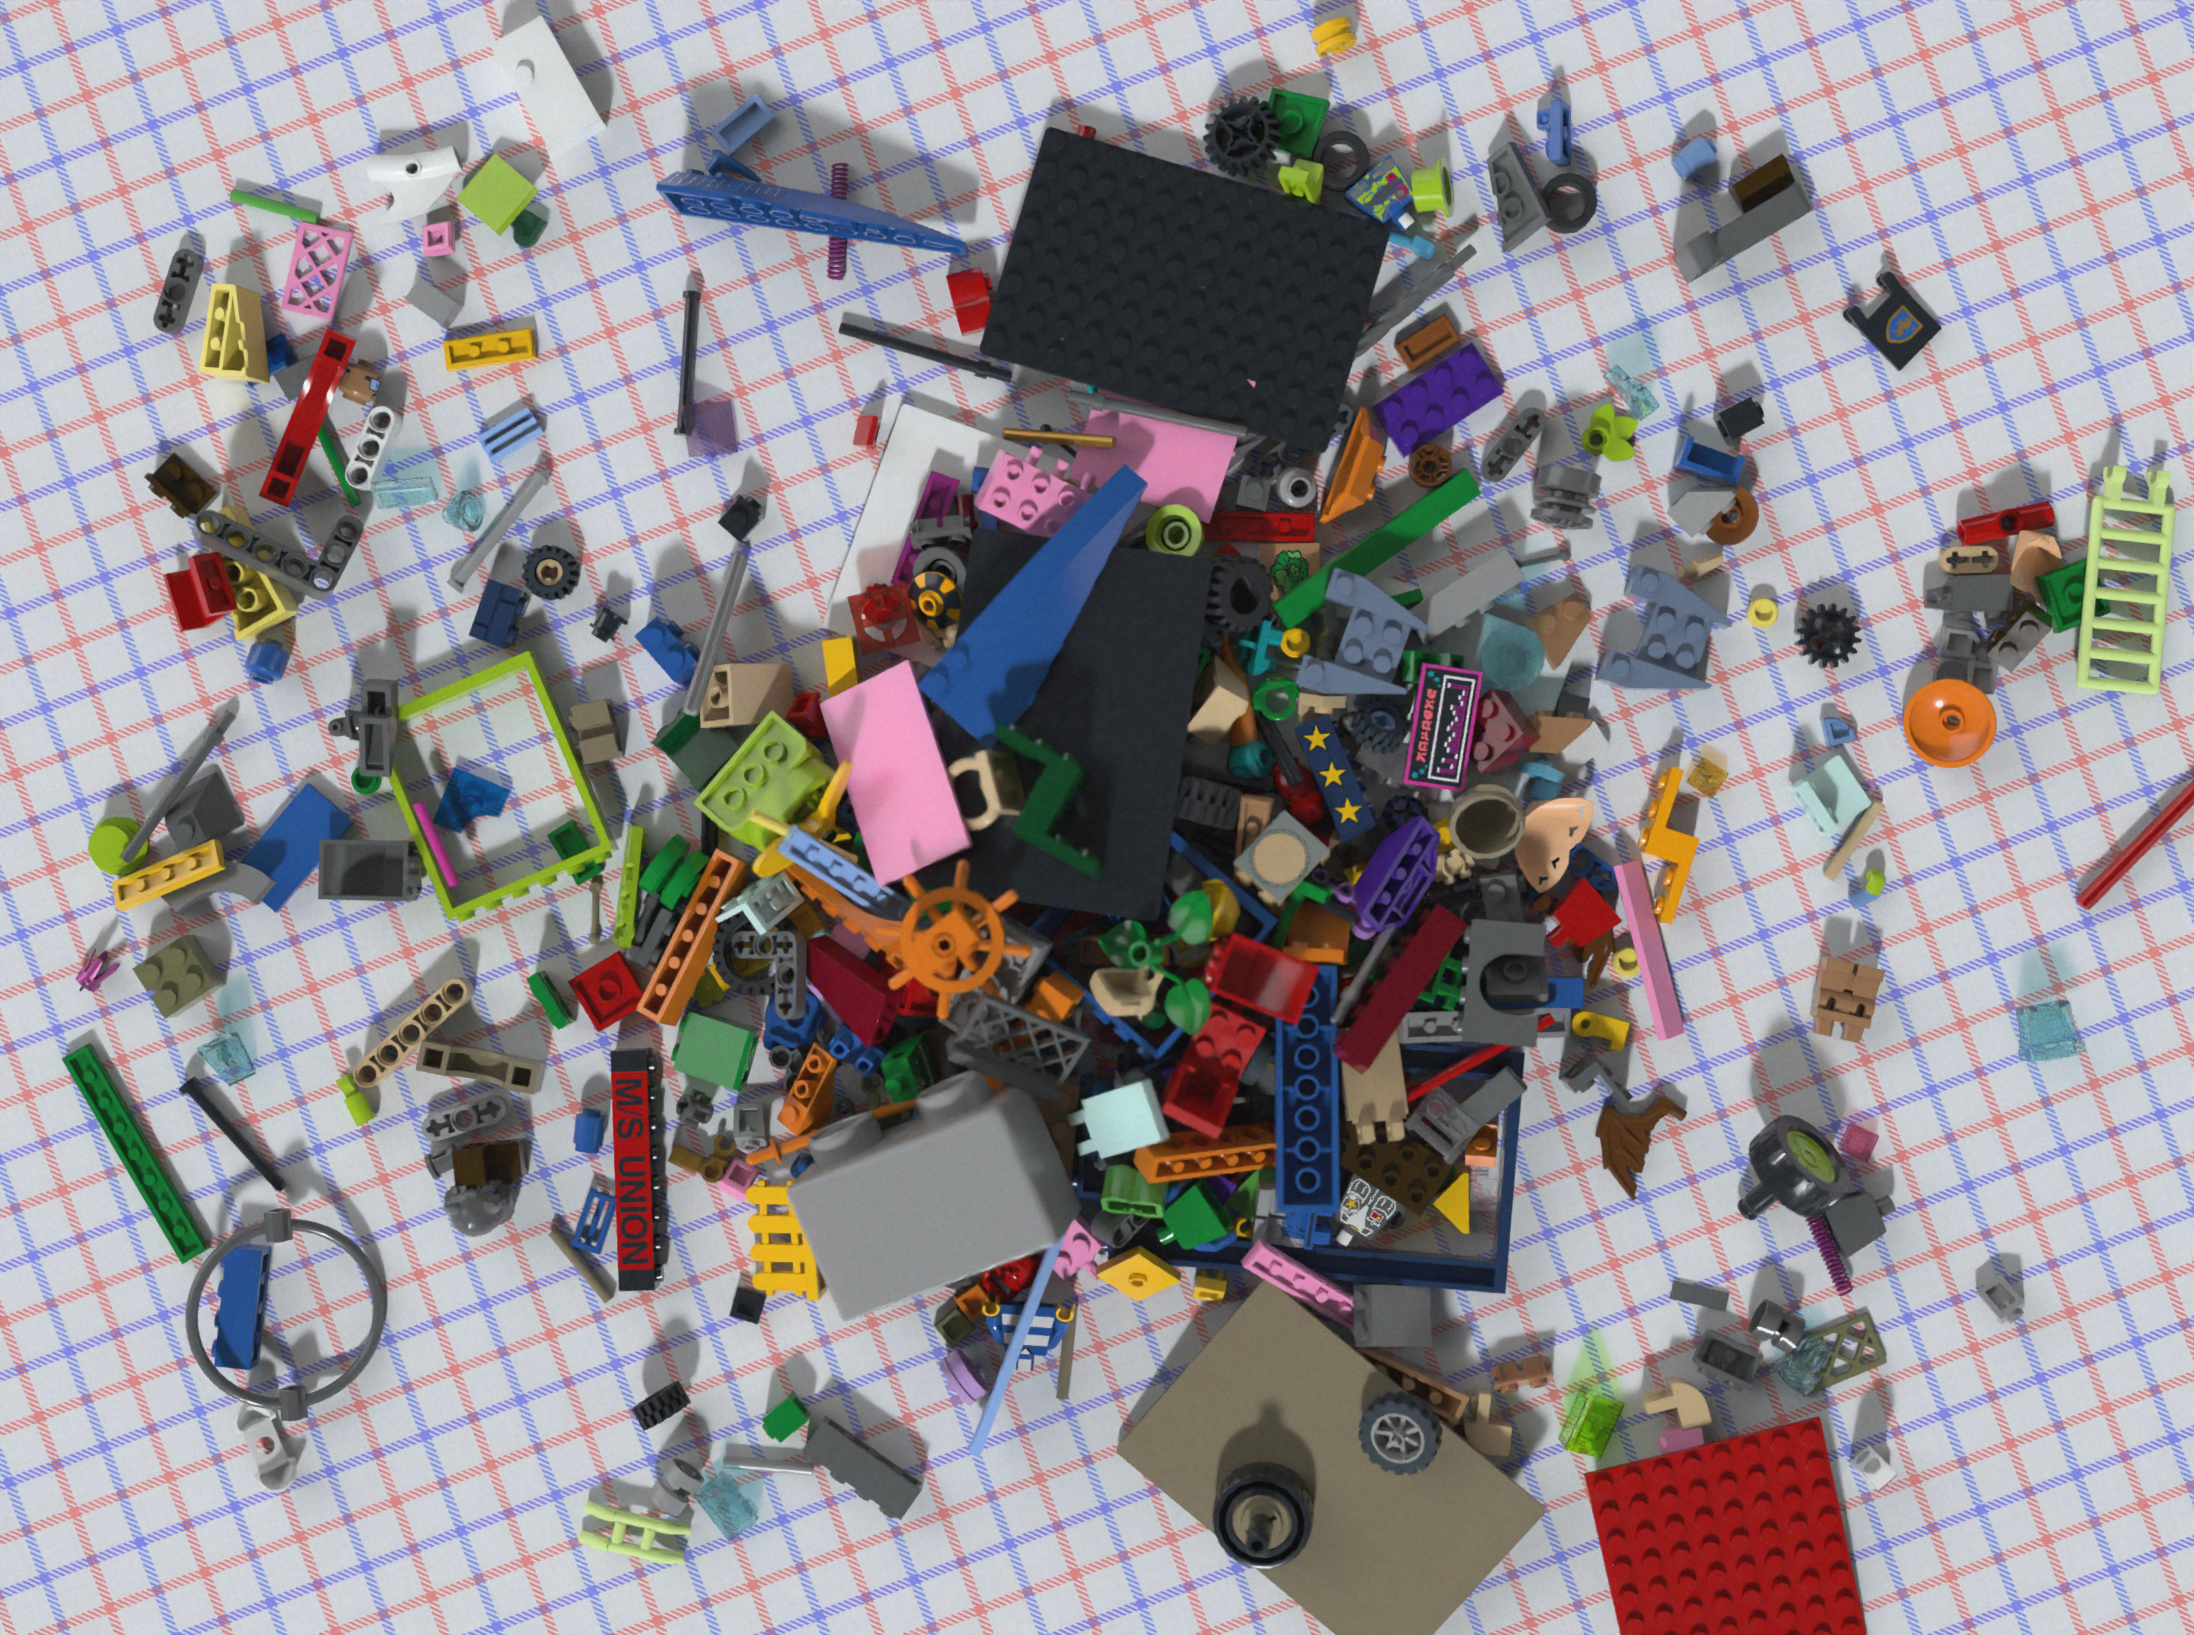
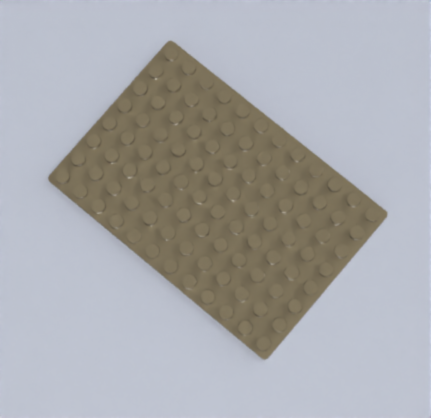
M1265 1279L1260 1282L1117 1446L1118 1455L1213 1534L1212 1513L1215 1497L1222 1482L1232 1471L1240 1468L1242 1465L1260 1461L1280 1464L1295 1472L1304 1481L1313 1500L1314 1520L1310 1538L1305 1548L1301 1550V1553L1289 1563L1277 1568L1256 1569L1335 1635H1433L1545 1513L1543 1504L1441 1420L1439 1421V1426H1442L1443 1429L1442 1443L1432 1463H1429L1426 1469L1423 1471L1419 1469L1413 1475H1408V1472L1403 1473V1475H1395L1394 1471L1389 1470L1386 1472L1380 1469L1381 1466L1376 1463L1374 1465L1369 1460L1370 1456L1368 1453L1364 1454L1361 1448L1362 1440L1359 1441L1358 1438L1359 1423L1369 1404L1371 1405L1376 1397H1383L1386 1392L1392 1391L1393 1394H1397L1398 1391H1406L1290 1294ZM1393 1417L1396 1422L1401 1420L1400 1417ZM1385 1419L1381 1420L1380 1427L1391 1428ZM1419 1431L1411 1433L1412 1436L1421 1440ZM1383 1435L1386 1441L1388 1442L1390 1436ZM1406 1441L1408 1449L1416 1448V1446Z

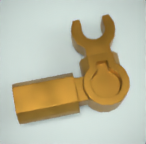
M719 1135L714 1141V1154H710L707 1161H704L703 1155L676 1143L668 1158V1162L693 1174H696L698 1171L706 1182L715 1183L721 1180L728 1164L726 1158L736 1151L737 1145L734 1141L730 1149H722L720 1144L724 1136Z

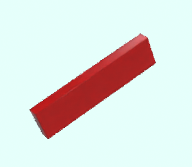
M1214 511L1210 524L1201 522L1204 531V542L1314 543L1315 513Z

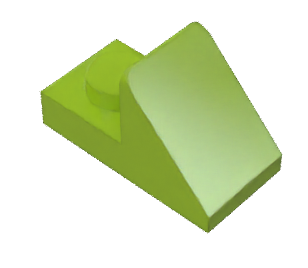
M1297 159L1292 168L1281 166L1278 178L1286 196L1320 205L1324 172L1323 165Z

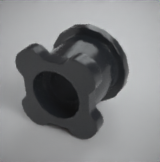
M600 604L598 608L602 610L594 624L590 623L589 625L594 628L591 634L607 643L609 638L615 641L614 635L621 624L627 625L628 621Z

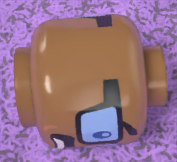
M359 359L357 364L347 363L338 384L339 390L343 392L342 397L364 406L366 402H373L377 397L383 379L381 374L375 371L376 365Z

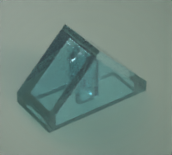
M238 1032L222 1035L197 1048V1052L229 1087L256 1074V1069Z

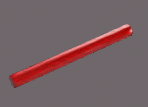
M2194 779L2076 898V902L2083 909L2090 910L2194 805Z

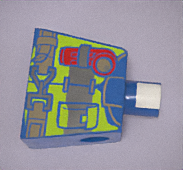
M1390 155L1345 194L1344 199L1368 220L1386 225L1392 220L1402 232H1405L1417 221L1406 209L1414 200L1412 189Z

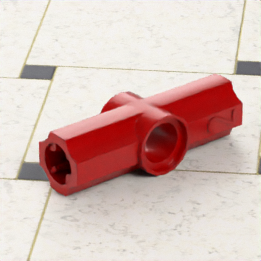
M2049 501L1959 520L1957 521L1958 538L1962 546L2017 535L2022 530L2035 531L2053 527L2055 518L2053 507H2051ZM2002 516L2007 517L2011 523L2009 531L2004 530L2000 525Z

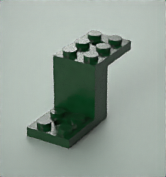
M999 724L993 735L1002 745L1045 767L1011 831L1024 841L1099 881L1105 870L1100 865L1101 860L1098 859V856L1083 848L1080 852L1073 850L1074 845L1069 840L1056 834L1087 778L1082 770L1083 765L1080 764L1079 760L1066 753H1063L1062 757L1056 755V751L1052 749L1051 745L1036 738L1035 742L1028 740L1030 737L1025 734L1026 732L1013 724H1009L1007 728Z

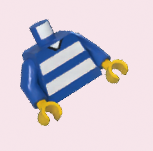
M996 1295V1302L987 1303L985 1297H982V1311L986 1315L987 1326L996 1343L1003 1346L1004 1353H1006L1025 1301L1011 1300L1008 1302L1001 1301L1000 1303V1297ZM1059 1300L1058 1304L1039 1303L1016 1362V1370L1033 1371L1034 1355L1046 1356L1049 1349L1057 1347L1068 1331L1076 1304L1073 1303L1072 1308L1065 1309L1061 1306L1062 1300Z

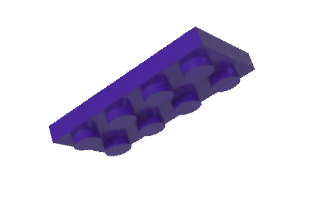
M1471 342L1373 406L1371 410L1404 459L1421 446L1432 441L1501 396L1504 390Z

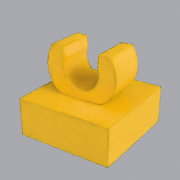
M1202 1268L1200 1276L1196 1278L1192 1298L1221 1303L1227 1281H1222L1224 1277L1223 1270H1219L1217 1278L1212 1279L1208 1278L1206 1274L1207 1269Z

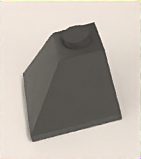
M217 772L185 787L164 816L166 828L179 853H183L212 839H218L244 825Z

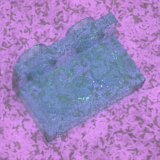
M720 1471L701 1486L693 1497L730 1542L746 1528L752 1527L759 1517L756 1514L758 1510L755 1504L749 1498L744 1499L738 1491L739 1485L731 1475L728 1474L726 1476L723 1471Z

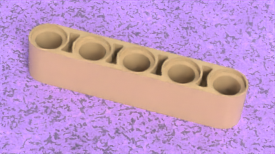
M463 977L450 979L445 982L357 1064L353 1072L356 1083L361 1087L368 1088L384 1082L420 1048L422 1040L431 1038L472 999L474 995L472 982ZM456 983L461 985L464 990L463 997L460 1000L452 995V987ZM433 1004H437L442 1010L439 1020L434 1019L430 1014V1008ZM412 1024L416 1025L420 1030V1036L417 1040H413L408 1033L409 1027ZM389 1045L395 1046L398 1050L396 1060H391L387 1055ZM368 1065L376 1070L374 1081L369 1080L365 1075V1069Z

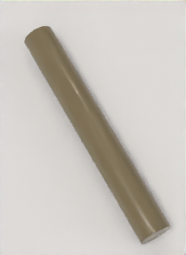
M557 1227L553 1230L549 1237L606 1304L614 1297L613 1293L574 1246L571 1245L560 1229Z
M1075 1309L1067 1333L1062 1338L1056 1394L1058 1399H1068L1077 1309Z

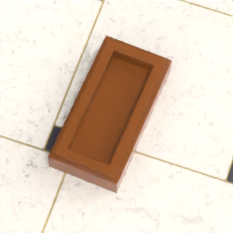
M1443 314L1396 344L1394 349L1408 371L1411 372L1460 341L1461 338L1446 314Z

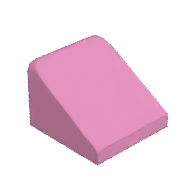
M734 1156L718 1184V1189L744 1202L746 1198L745 1193L754 1184L760 1170Z

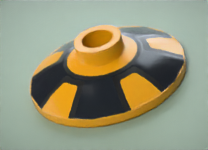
M928 571L919 574L912 580L907 591V601L912 614L920 623L932 629H946V627L955 624L959 619L962 595L957 585L949 577L939 572Z

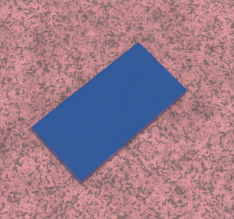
M310 783L303 787L240 862L261 870L277 882L262 899V902L275 913L284 907L319 865V839L340 840L355 823L353 819Z

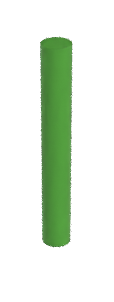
M232 189L230 194V200L314 224H318L320 221L319 212Z

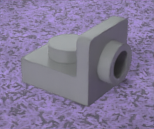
M764 1102L734 1104L733 1138L738 1148L746 1151H755L760 1147L767 1146Z
M2001 1273L1976 1291V1294L1996 1315L2001 1325L2006 1321L2011 1324L2024 1314L2022 1309L2025 1307V1301Z

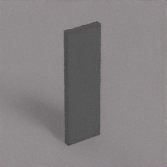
M1673 1281L1670 1299L1723 1311H1726L1729 1293L1677 1281Z

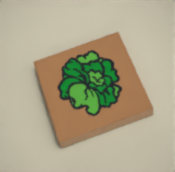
M1319 543L1259 544V563L1266 566V573H1269L1272 578L1270 581V585L1273 586L1274 590L1270 596L1273 599L1272 603L1320 569Z

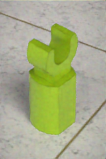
M352 1073L336 1080L338 1087L346 1097L344 1102L357 1127L377 1117L365 1092L359 1090Z

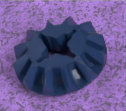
M1397 794L1388 800L1383 807V825L1390 834L1405 825L1404 817L1399 815L1403 813L1405 808H1408L1409 815L1412 816L1409 822L1417 816H1423L1430 822L1428 808H1425L1420 800L1412 798L1410 794L1405 796Z

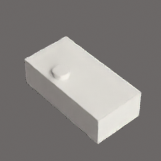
M542 15L490 44L547 147L555 157L607 128L549 24Z

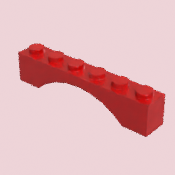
M327 327L260 490V497L288 508L357 338L332 327Z

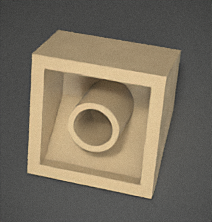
M1213 655L1205 665L1194 686L1188 725L1189 733L1212 746L1229 733L1231 724L1238 716H1242L1249 706L1246 686L1216 655Z

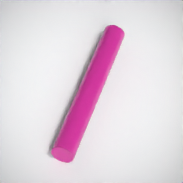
M425 801L414 804L413 807L449 887L460 884L459 877Z

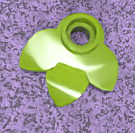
M1611 403L1602 405L1594 411L1590 427L1582 434V446L1592 455L1603 454L1607 459L1614 462L1626 461L1636 454L1633 447L1627 441L1635 432L1638 421L1627 416L1615 417ZM1593 435H1598L1601 438L1600 445H1594L1591 442Z

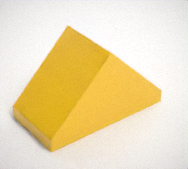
M1458 1170L1454 1178H1452V1182L1443 1191L1435 1195L1431 1202L1463 1234H1469V1173L1466 1170Z

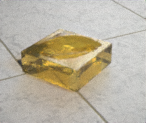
M1702 758L1685 783L1709 799H1713L1729 774L1706 758Z

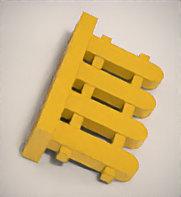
M759 1179L757 1181L758 1184L750 1186L745 1193L747 1201L751 1204H759L760 1213L753 1214L748 1220V1228L752 1232L761 1233L762 1242H757L751 1247L750 1256L755 1261L764 1262V1270L758 1271L753 1276L752 1284L758 1290H766V1296H774L775 1290L795 1291V1296H803L806 1291L807 1300L819 1301L826 1293L827 1285L786 1193L787 1188L795 1179L787 1180V1185L767 1184V1179ZM769 1204L789 1205V1213H769ZM771 1233H791V1242H772ZM773 1262H793V1271L774 1270Z

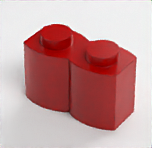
M981 266L946 275L962 337L985 331L993 302H990L987 292L993 290L989 273H982Z

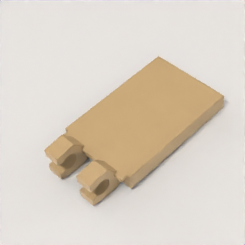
M1396 1029L1371 1067L1362 1075L1338 1058L1346 1120L1356 1124L1358 1145L1369 1144L1375 1141L1372 1122L1385 1121L1388 1142L1400 1141L1405 1138L1402 1119H1406V1115L1409 1113Z

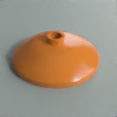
M1945 678L1924 685L1911 697L1904 712L1903 728L1910 747L1920 758L1938 767L1958 768L1975 762L1990 748L1996 735L1997 718L1990 699L1981 689L1964 680ZM1949 715H1956L1959 719L1958 724H1952L1949 721Z

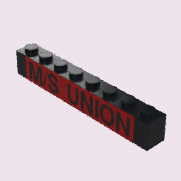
M651 1048L614 1049L610 1051L619 1291L655 1290L660 1286V1282L664 1281V1265L659 1264V1252L663 1250V1236L658 1234L657 1223L662 1220V1206L657 1204L656 1192L661 1190L660 1174H656L655 1162L660 1160L659 1144H655L654 1132L659 1130L658 1114H654L653 1102L658 1100L657 1085L652 1082V1073L656 1072L657 1059L655 1054H651Z

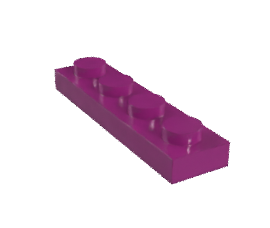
M931 470L912 523H915V520L937 518L938 528L943 527V517L948 516L960 480ZM910 530L890 582L892 585L908 590L910 583L914 579V562L923 551L920 549L914 550L909 536Z

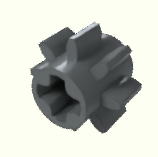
M693 1089L691 1095H682L676 1105V1112L680 1116L678 1120L694 1129H697L699 1123H708L714 1112L713 1104L710 1103L711 1097L696 1089Z

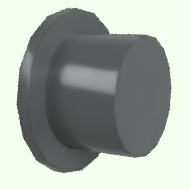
M930 547L922 551L916 558L913 567L914 578L928 571L942 573L957 585L961 595H963L969 557L962 549L957 547Z

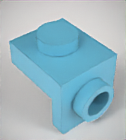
M1535 758L1534 762L1522 760L1519 772L1535 779L1531 797L1541 800L1559 798L1566 774L1552 768V762L1540 758Z

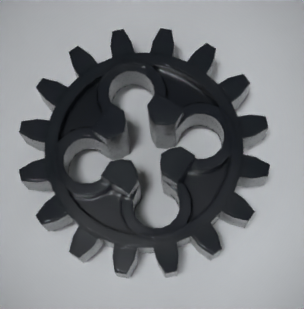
M1833 603L1826 610L1825 605L1820 604L1817 605V613L1811 608L1806 611L1808 619L1804 617L1798 619L1802 628L1794 630L1795 634L1800 635V640L1794 642V645H1802L1803 650L1799 655L1800 657L1809 655V665L1819 661V668L1823 669L1826 668L1829 662L1831 668H1836L1839 665L1838 660L1845 664L1849 662L1847 654H1857L1858 651L1853 647V644L1861 643L1862 639L1855 637V633L1860 631L1861 627H1853L1852 623L1856 620V616L1847 618L1845 616L1848 610L1846 607L1837 611V606ZM1816 619H1820L1823 622L1821 629L1815 627ZM1838 622L1843 624V632L1831 635L1830 641L1818 645V650L1812 648L1811 643L1813 640L1823 638L1826 635V631L1837 628ZM1834 643L1840 645V652L1838 654L1832 650Z

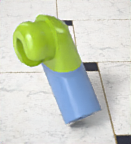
M1872 868L1868 870L1865 874L1868 881L1865 889L1848 896L1850 904L1854 909L1873 902L1880 897L1886 884V877L1884 874H1881L1880 869Z

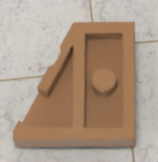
M1577 592L1530 616L1524 621V624L1554 671L1561 665L1592 616Z

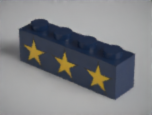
M1325 714L1294 727L1295 735L1319 791L1323 796L1341 842L1375 829L1374 819L1378 818L1376 809L1372 801L1368 803L1365 801L1362 792L1367 791L1361 775L1355 776L1350 765L1355 764L1349 748H1342L1339 738L1343 737L1337 720L1331 722L1329 715Z

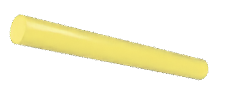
M754 808L748 816L749 820L783 836H786L792 828L791 825ZM817 838L857 864L858 856Z

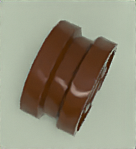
M1423 445L1409 459V476L1420 487L1428 489L1437 487L1451 473V457L1446 449L1439 445ZM1433 460L1436 463L1434 470L1431 472L1427 471L1424 467L1425 462Z

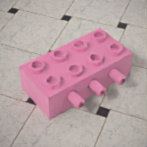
M1036 446L1031 447L1025 461L999 449L973 503L981 510L1036 536L1052 538L1094 495L1089 491L1096 476L1085 472L1079 487L1063 480L1070 463L1063 459L1058 460L1051 474L1036 467L1043 452L1042 449Z

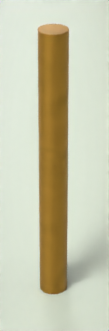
M1004 428L1003 438L1005 440L1115 448L1117 443L1115 436Z

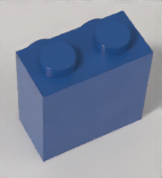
M656 616L634 637L674 682L684 685L693 677L701 651L694 643L683 640L681 636L685 633L675 621H671L669 618L664 620Z

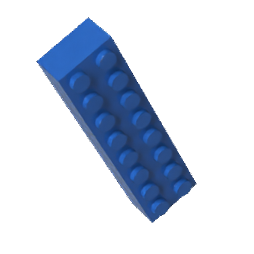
M1316 965L1319 967V970L1297 1025L1274 1017L1275 1213L1339 1212L1338 1057L1332 1054L1337 1046L1333 1041L1338 1031L1337 1024L1330 1020L1337 1008V965Z

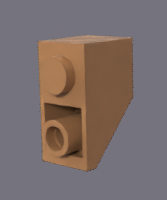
M1536 710L1535 715L1527 716V718L1541 738L1526 752L1559 754L1591 726L1592 719H1584V713L1566 712L1565 717H1553L1554 711Z

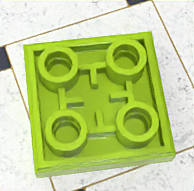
M494 154L456 199L501 236L539 190L497 154Z

